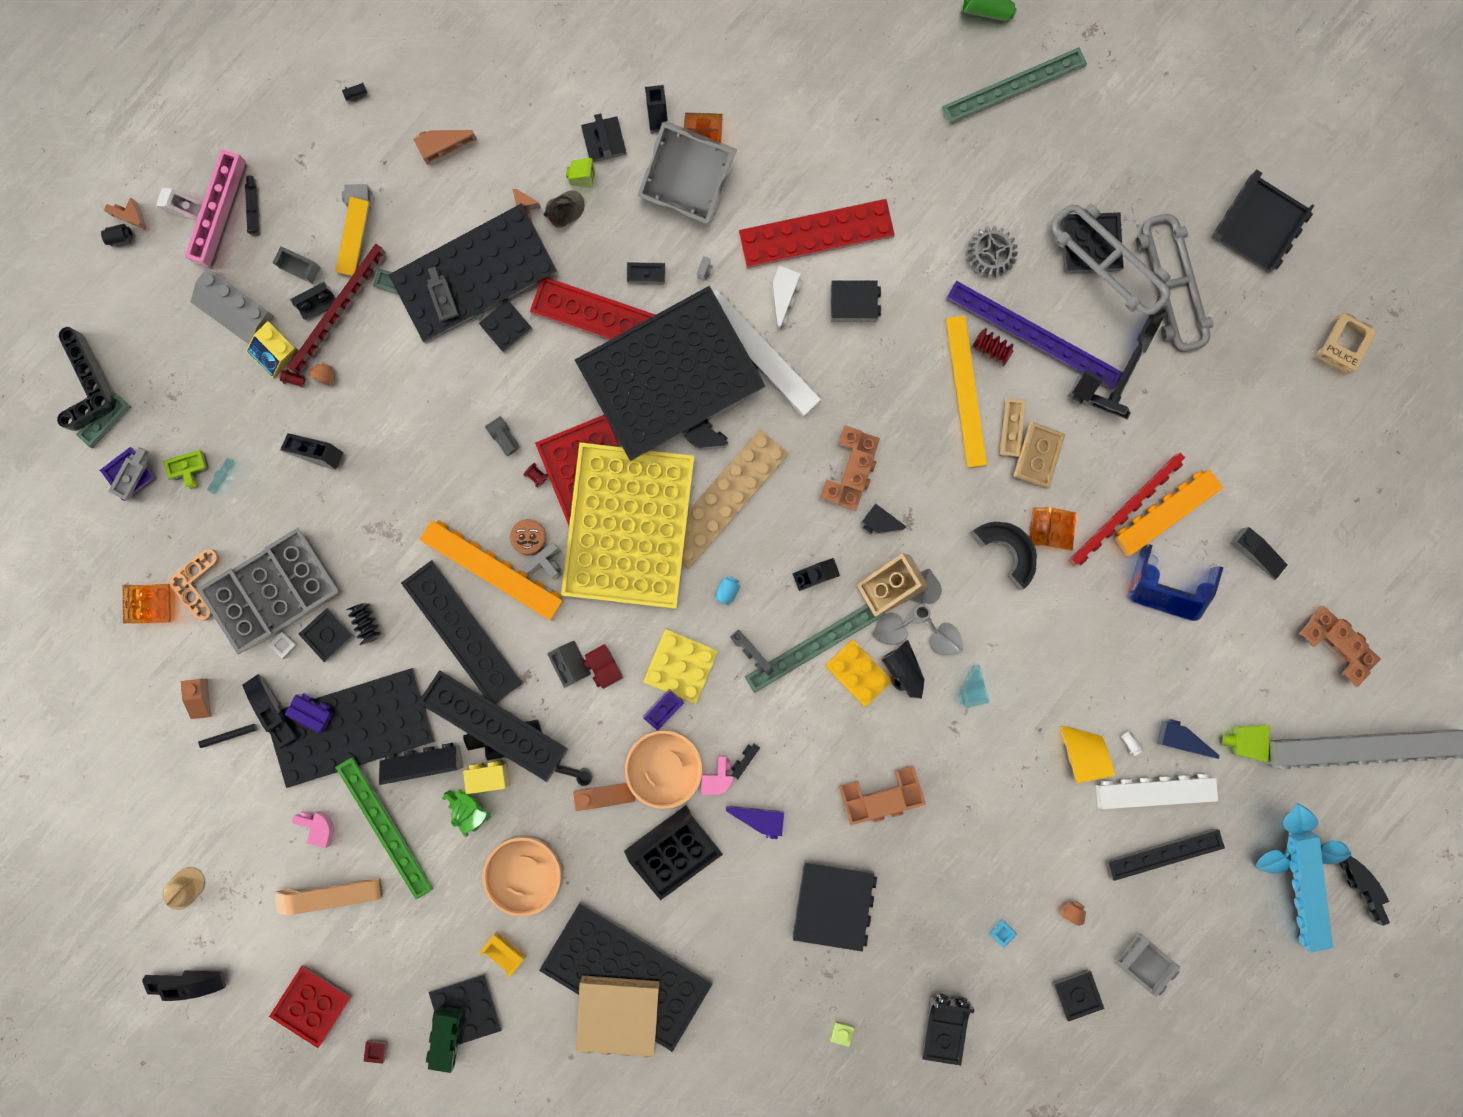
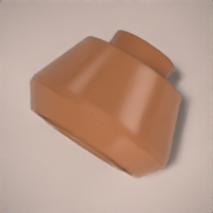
M322 362L321 365L316 364L309 371V375L313 379L330 386L334 382L335 372L332 371V366Z
M1069 902L1060 909L1061 916L1078 926L1085 923L1086 911L1083 910L1085 906L1079 902Z

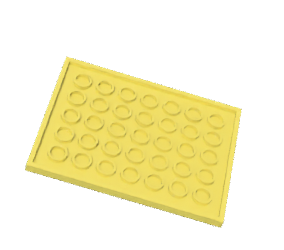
M588 443L579 444L561 596L677 609L694 465L693 455L649 451L630 462L623 447Z

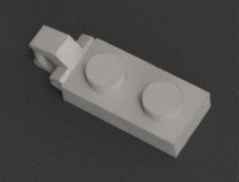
M139 447L135 455L131 454L129 458L125 459L109 492L126 501L129 500L148 463L146 459L149 451Z

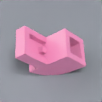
M719 755L718 774H702L701 795L722 794L732 784L733 776L725 775L726 772L730 771V760H726L725 755Z
M318 811L314 814V817H312L313 814L308 812L294 815L292 823L311 828L307 840L308 844L323 848L331 845L334 825L327 814Z

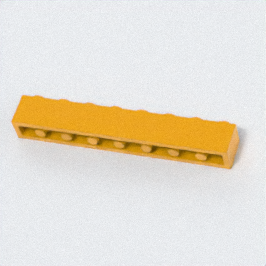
M431 520L419 539L420 541L551 621L554 619L564 603L560 599L562 597L561 594L554 590L551 592L545 590L546 585L538 580L532 582L528 579L529 575L521 570L518 572L511 569L513 565L503 560L501 563L496 560L497 555L489 550L483 552L479 549L481 545L473 540H470V542L465 541L463 534L456 530L452 533L447 529L448 525L438 520L436 523Z

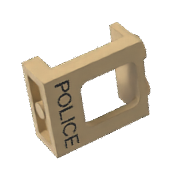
M1343 313L1336 317L1335 321L1337 322L1323 348L1318 350L1316 357L1347 374H1351L1357 370L1377 331L1372 329L1373 327L1370 324L1361 323L1356 320L1355 316ZM1345 326L1365 336L1356 353L1342 347L1337 342Z

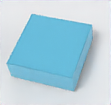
M1001 920L989 933L1003 948L1017 935L1004 920Z

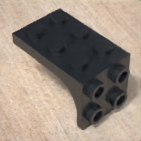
M937 993L936 996L931 995L922 1052L923 1060L961 1066L969 1015L975 1011L972 1004L967 1001V998L957 996L956 999L948 998V995Z

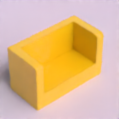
M498 932L492 936L479 952L481 955L485 953L507 972L506 976L508 978L526 958L523 953Z

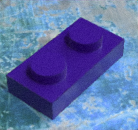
M668 689L643 716V719L658 731L684 702Z

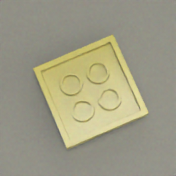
M665 629L643 682L665 692L670 689L679 698L696 704L718 651Z

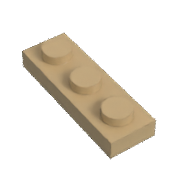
M1006 398L1000 446L1001 456H1020L1026 400Z

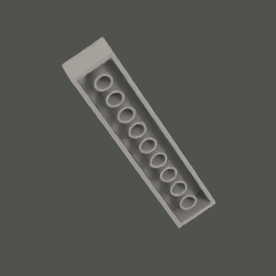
M1446 729L1269 740L1268 762H1265V764L1272 765V768L1291 769V767L1310 768V765L1330 767V765L1348 766L1349 763L1366 765L1369 762L1382 764L1388 763V761L1446 760L1453 757L1454 759H1463V730Z

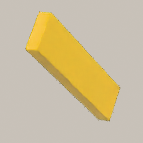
M350 197L336 266V272L352 276L357 270L370 201Z

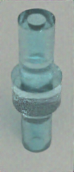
M227 457L220 470L217 469L214 474L215 478L207 489L209 492L214 494L221 481L224 482L228 476L226 473L234 462Z

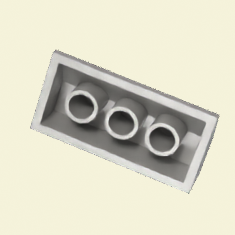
M206 268L195 282L190 302L248 344H250L254 334L267 321L271 322L274 318V315L209 268Z

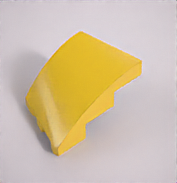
M1060 726L1069 762L1072 764L1075 783L1078 784L1115 776L1110 754L1102 736Z

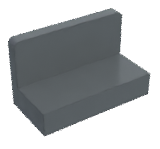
M571 641L547 653L564 688L591 674L584 664V659L575 641Z

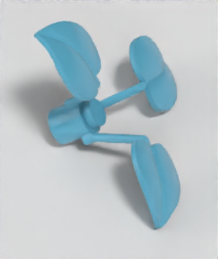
M1299 803L1295 805L1293 810L1283 820V826L1288 830L1289 835L1312 831L1318 825L1316 816ZM1328 841L1321 846L1323 864H1338L1351 856L1348 846L1340 841ZM1288 848L1285 854L1280 850L1266 853L1257 861L1256 868L1268 873L1285 872L1290 868L1291 861L1287 858L1290 855Z

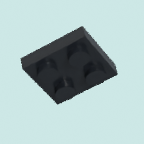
M508 299L479 322V325L503 353L533 330Z
M326 608L299 633V636L323 662H327L354 637L329 608Z
M1090 970L1053 983L1068 1022L1105 1009Z

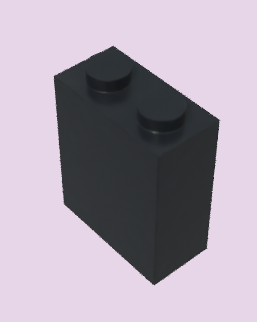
M832 280L831 322H876L878 317H881V305H878V298H881V286H878V280Z

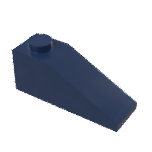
M1169 719V722L1162 721L1157 744L1219 759L1220 755L1187 727L1181 726L1180 721Z

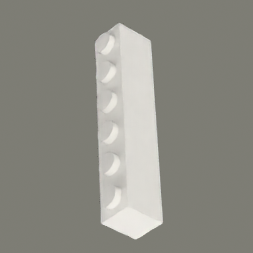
M1209 773L1197 774L1198 777L1190 778V775H1178V779H1171V776H1160L1159 780L1144 777L1140 778L1138 782H1133L1132 779H1120L1121 783H1113V780H1103L1101 784H1096L1097 807L1100 809L1216 802L1218 801L1217 780L1215 777H1211Z

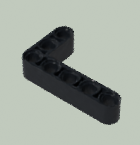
M64 327L59 332V340L87 398L62 411L57 417V422L63 428L78 431L112 412L116 407V402L83 334L71 327Z

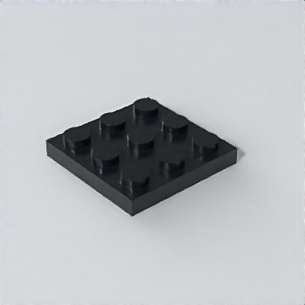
M1121 212L1101 213L1096 220L1122 243ZM1069 214L1063 219V232L1068 233L1072 240L1099 265L1116 250L1078 214ZM1067 245L1064 247L1065 272L1094 271ZM1121 254L1106 271L1123 270V255Z
M486 973L429 991L434 1011H437L440 1006L464 1009L458 1045L502 1031Z

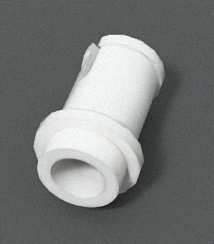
M1132 730L1121 736L1130 749V754L1136 756L1144 751L1142 748L1143 744L1140 745Z

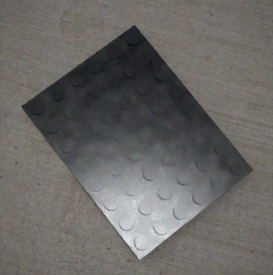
M710 285L574 359L630 462L766 387Z

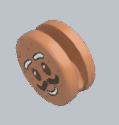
M521 520L513 526L510 532V542L513 548L523 555H535L542 551L546 545V531L541 524L534 520Z

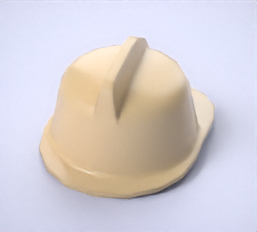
M192 867L183 868L177 872L163 888L162 896L165 904L175 910L186 908L203 890L204 876L199 870Z

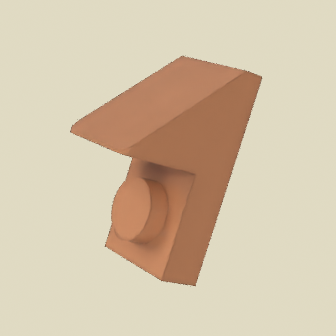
M512 189L516 206L522 203L526 211L541 208L536 200L518 189ZM528 211L527 213L532 221L530 211Z
M129 199L126 208L117 204L114 206L106 204L104 211L109 215L141 229H146L147 226L140 207L134 199Z

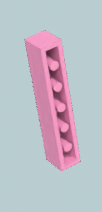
M221 149L185 257L193 263L211 267L246 161L239 154Z

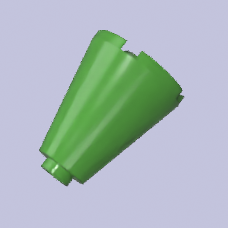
M964 0L962 5V12L966 14L1008 21L1009 18L1013 19L1017 10L1015 3L1011 0Z

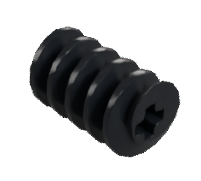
M361 603L346 609L348 611L352 610L348 615L349 618H355L351 624L358 625L354 631L361 632L357 639H364L359 643L360 646L377 640V637L382 634L381 632H375V629L379 627L378 624L372 625L376 617H369L373 613V610L366 609L371 605L370 603Z

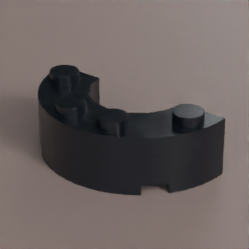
M995 521L983 524L970 532L982 547L989 543L997 542L1009 548L1013 555L1014 565L1008 577L1019 590H1024L1030 584L1037 569V552L1031 538L1021 528L1011 523Z

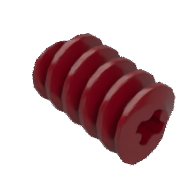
M985 327L981 330L972 346L977 344L976 351L983 348V355L990 352L989 359L997 356L996 363L1003 360L1002 366L1004 367L1014 351V345L1011 343L1006 346V339L1000 343L999 335L993 339L994 332L986 335L987 328Z

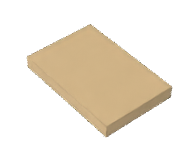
M1030 422L1013 476L1043 488H1049L1065 434L1038 423Z

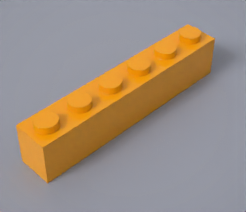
M1210 469L1204 472L1200 470L1192 476L1194 479L1189 483L1185 481L1177 487L1178 491L1176 493H1168L1162 498L1163 502L1161 504H1153L1147 509L1148 513L1143 517L1141 514L1131 521L1133 523L1128 528L1124 526L1116 532L1117 536L1113 539L1126 557L1132 556L1223 489V486Z

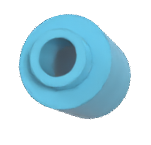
M730 576L727 579L723 578L716 592L717 596L715 599L729 606L740 588V585H738L739 581Z

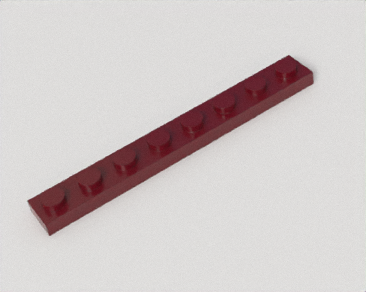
M375 243L287 366L291 371L299 374L306 369L308 360L316 355L320 343L329 337L330 329L333 325L336 326L339 323L343 311L349 309L353 297L361 292L363 283L366 279L368 280L372 277L373 269L384 260L386 252L381 246Z

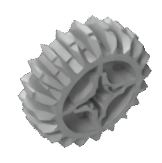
M987 226L985 227V232L979 229L978 235L973 234V240L968 242L971 247H967L966 251L971 254L967 255V259H973L969 265H976L975 272L979 269L982 270L981 276L985 272H988L989 278L992 277L993 273L996 277H999L1000 272L1004 275L1007 273L1006 269L1011 270L1012 264H1015L1017 261L1014 257L1018 255V252L1014 250L1017 249L1018 245L1012 244L1015 241L1014 237L1008 238L1010 232L1002 233L1004 228L997 231V227L993 226L991 231ZM986 239V248L978 252V244ZM994 239L1000 241L1003 245L997 244ZM990 249H993V251L995 250L996 253L994 255H991L992 253H989L988 251ZM1003 252H1007L1006 260L998 265V256L1002 255ZM981 259H987L990 265L986 264Z

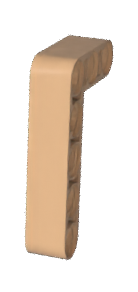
M371 879L305 891L293 889L280 890L275 892L277 912L283 915H295L381 899L379 879Z

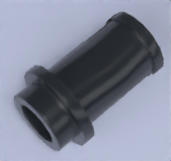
M363 82L349 88L346 86L342 90L345 100H350V102L354 98L368 94Z

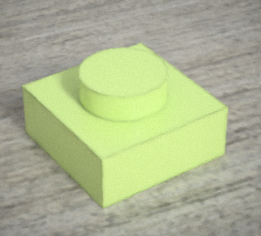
M835 1021L830 1042L849 1047L854 1026Z

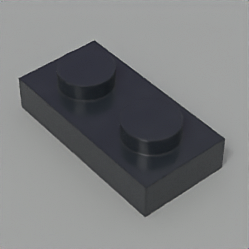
M627 262V283H665V263Z
M753 743L752 746L748 744L742 752L745 755L741 761L737 760L732 766V776L737 780L759 751L760 747L757 744Z

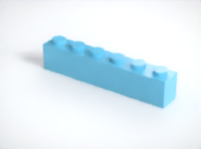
M1312 831L1288 835L1289 843H1287V848L1291 854L1290 869L1293 872L1294 878L1292 886L1296 894L1294 904L1298 910L1296 920L1301 934L1299 935V942L1310 953L1331 949L1333 944L1320 837Z

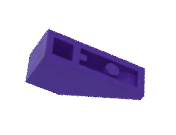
M726 805V812L761 834L766 835V838L778 839V836H782L784 811Z

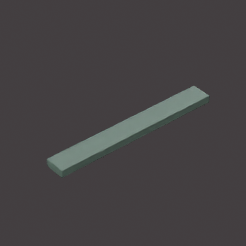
M1080 47L946 104L942 106V111L948 124L951 125L1081 69L1087 65Z
M868 604L768 662L774 670L769 676L765 672L761 674L756 669L744 677L755 693L886 614L883 613L875 617Z

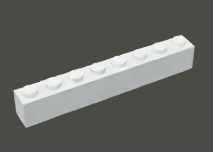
M715 290L714 294L751 361L757 366L758 371L804 418L820 403L821 399L819 397L821 395L815 388L811 389L806 384L807 380L803 375H797L793 371L794 366L788 360L784 361L780 357L781 353L775 346L771 348L767 343L768 339L761 332L758 334L754 330V324L749 319L745 320L741 316L742 312L736 305L733 307L728 302L729 298L722 291L719 293Z

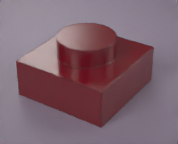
M367 1040L363 1062L383 1064L385 1062L387 1042Z

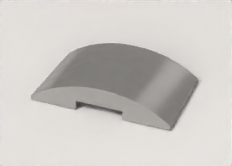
M299 528L294 529L266 546L263 551L237 567L230 568L197 588V591L237 654H241L280 633L339 593Z

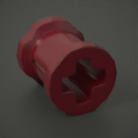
M533 463L524 472L523 476L529 477L536 484L535 486L539 488L549 476L536 467L537 464Z

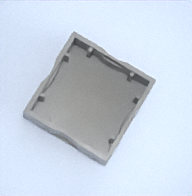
M668 121L662 122L653 148L652 160L645 172L637 196L661 206L674 208L686 216L709 224L713 219L737 149Z

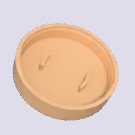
M669 730L653 731L642 736L631 747L625 762V779L632 794L643 804L658 809L674 808L686 802L696 792L702 777V762L696 747L685 736Z
M530 836L510 838L498 845L488 856L482 876L484 890L492 904L506 914L521 917L536 914L553 901L560 889L562 868L555 851L540 839Z

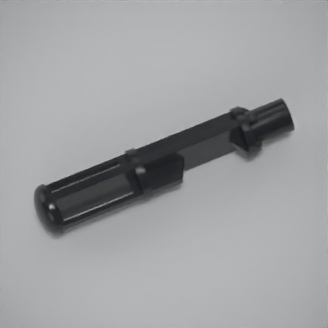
M246 176L247 233L255 235L259 232L256 185L254 184V176Z

